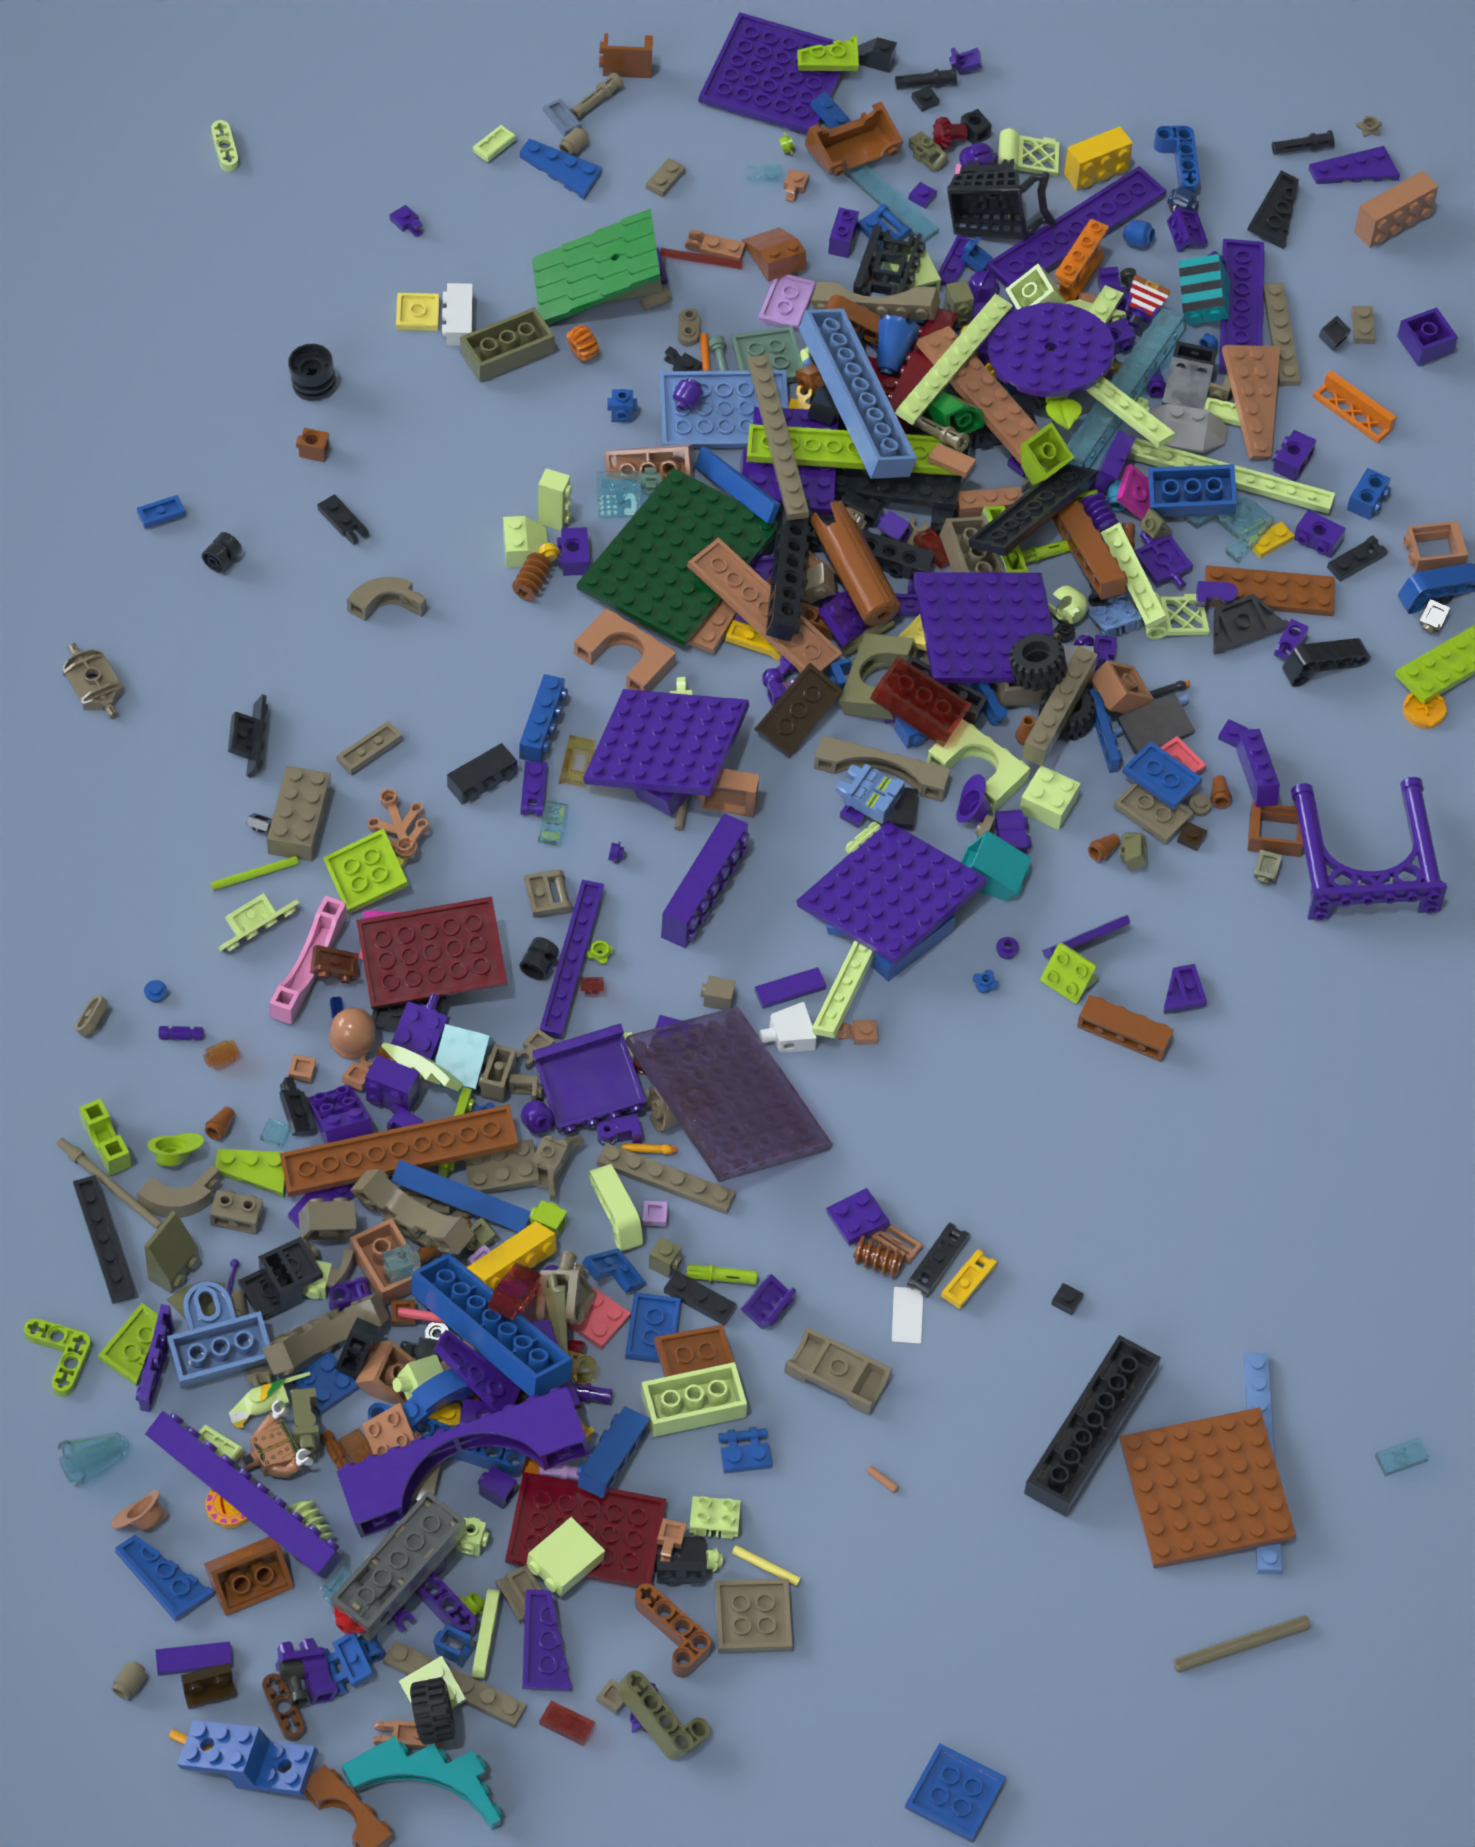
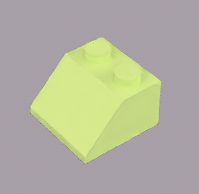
M526 516L503 517L506 567L523 566L530 553H539L540 546L548 543L546 527Z

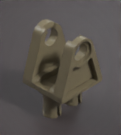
M570 1251L562 1252L561 1262L557 1270L540 1271L536 1304L537 1320L549 1319L551 1324L542 1289L549 1288L547 1276L557 1275L558 1286L566 1285V1319H570L571 1325L583 1323L596 1297V1292L584 1277L585 1266L575 1263L577 1259L575 1253Z

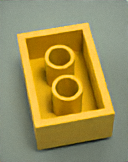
M1121 126L1071 145L1067 148L1064 175L1077 191L1099 181H1105L1114 175L1122 174L1129 170L1133 142Z

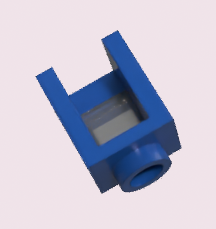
M446 1624L442 1631L439 1630L433 1641L437 1654L455 1662L461 1668H463L475 1649L471 1635L449 1624Z

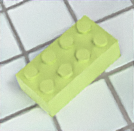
M735 1362L649 1380L641 1384V1398L646 1416L650 1418L649 1426L652 1437L746 1417L747 1402Z

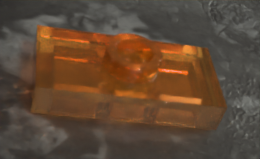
M360 1428L338 1439V1443L352 1463H360L366 1457L373 1455L370 1444Z

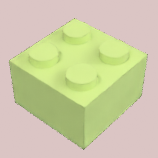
M1039 264L1005 289L1017 310L1029 305L1045 302L1066 303L1051 276Z
M1040 766L1021 797L1019 810H1023L1024 815L1059 830L1078 799L1081 783L1044 766Z

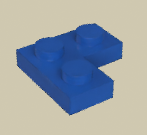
M619 1248L586 1256L582 1262L595 1280L613 1276L625 1293L642 1289L646 1283Z

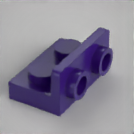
M1177 208L1168 218L1167 224L1177 251L1182 252L1186 245L1204 248L1208 244L1197 211Z

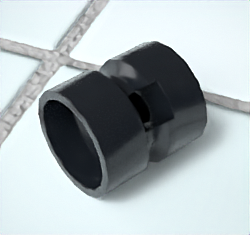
M221 532L213 540L212 544L203 551L201 557L211 570L222 573L231 564V561L241 553L242 547L234 536L227 532Z
M534 938L519 964L520 970L534 980H544L559 954L558 947L546 938Z

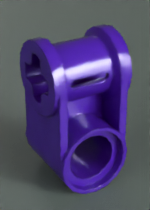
M360 1277L332 1286L328 1297L330 1311L339 1308L341 1312L346 1307L351 1306V1302L372 1295L368 1287V1278ZM339 1297H340V1298H343V1300L338 1301V1300H335V1298H339Z

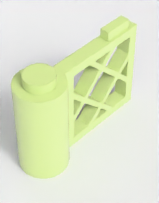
M1005 129L999 134L998 164H1002L1004 159H1007L1008 163L1011 159H1014V170L1036 174L1048 172L1050 176L1057 177L1060 142L1046 137L1038 139L1021 136L1016 130ZM1023 144H1031L1034 149L1028 151ZM1043 148H1054V152L1048 154ZM1039 152L1044 158L1038 160L1033 154ZM1029 158L1034 164H1023V160ZM1048 161L1053 166V169L1046 168L1043 163Z
M1154 592L1168 620L1150 629L1147 628L1144 622L1146 636L1149 639L1158 640L1166 635H1209L1210 630L1205 608L1198 607V611L1195 613L1187 607L1188 604H1196V594H1184L1183 597H1160L1158 593ZM1167 604H1174L1179 609L1174 613L1167 608ZM1183 611L1191 618L1185 621L1178 614ZM1174 619L1175 621L1180 623L1182 627L1172 628L1171 621ZM1195 619L1202 624V628H1195L1190 623Z

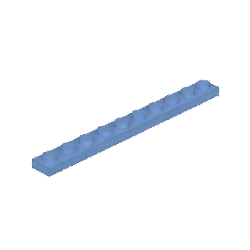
M1244 1353L1246 1410L1260 1407L1275 1458L1268 1353ZM1281 1542L1255 1547L1257 1574H1281Z

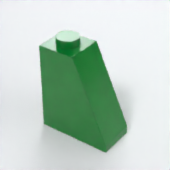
M944 390L924 411V415L929 420L944 427L951 426L959 433L969 434L984 427V412L982 409Z

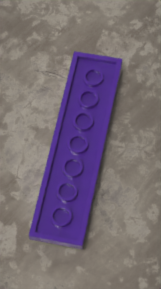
M1223 238L1222 256L1229 260L1230 299L1229 319L1220 320L1219 372L1227 373L1222 348L1225 345L1262 346L1264 242Z

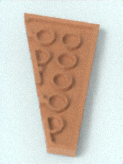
M1225 345L1222 348V353L1249 460H1269L1272 456L1280 346Z

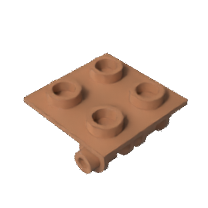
M401 1403L362 1424L372 1452L378 1456L387 1453V1450L392 1447H403L409 1445L412 1440L422 1437L419 1432L412 1431Z

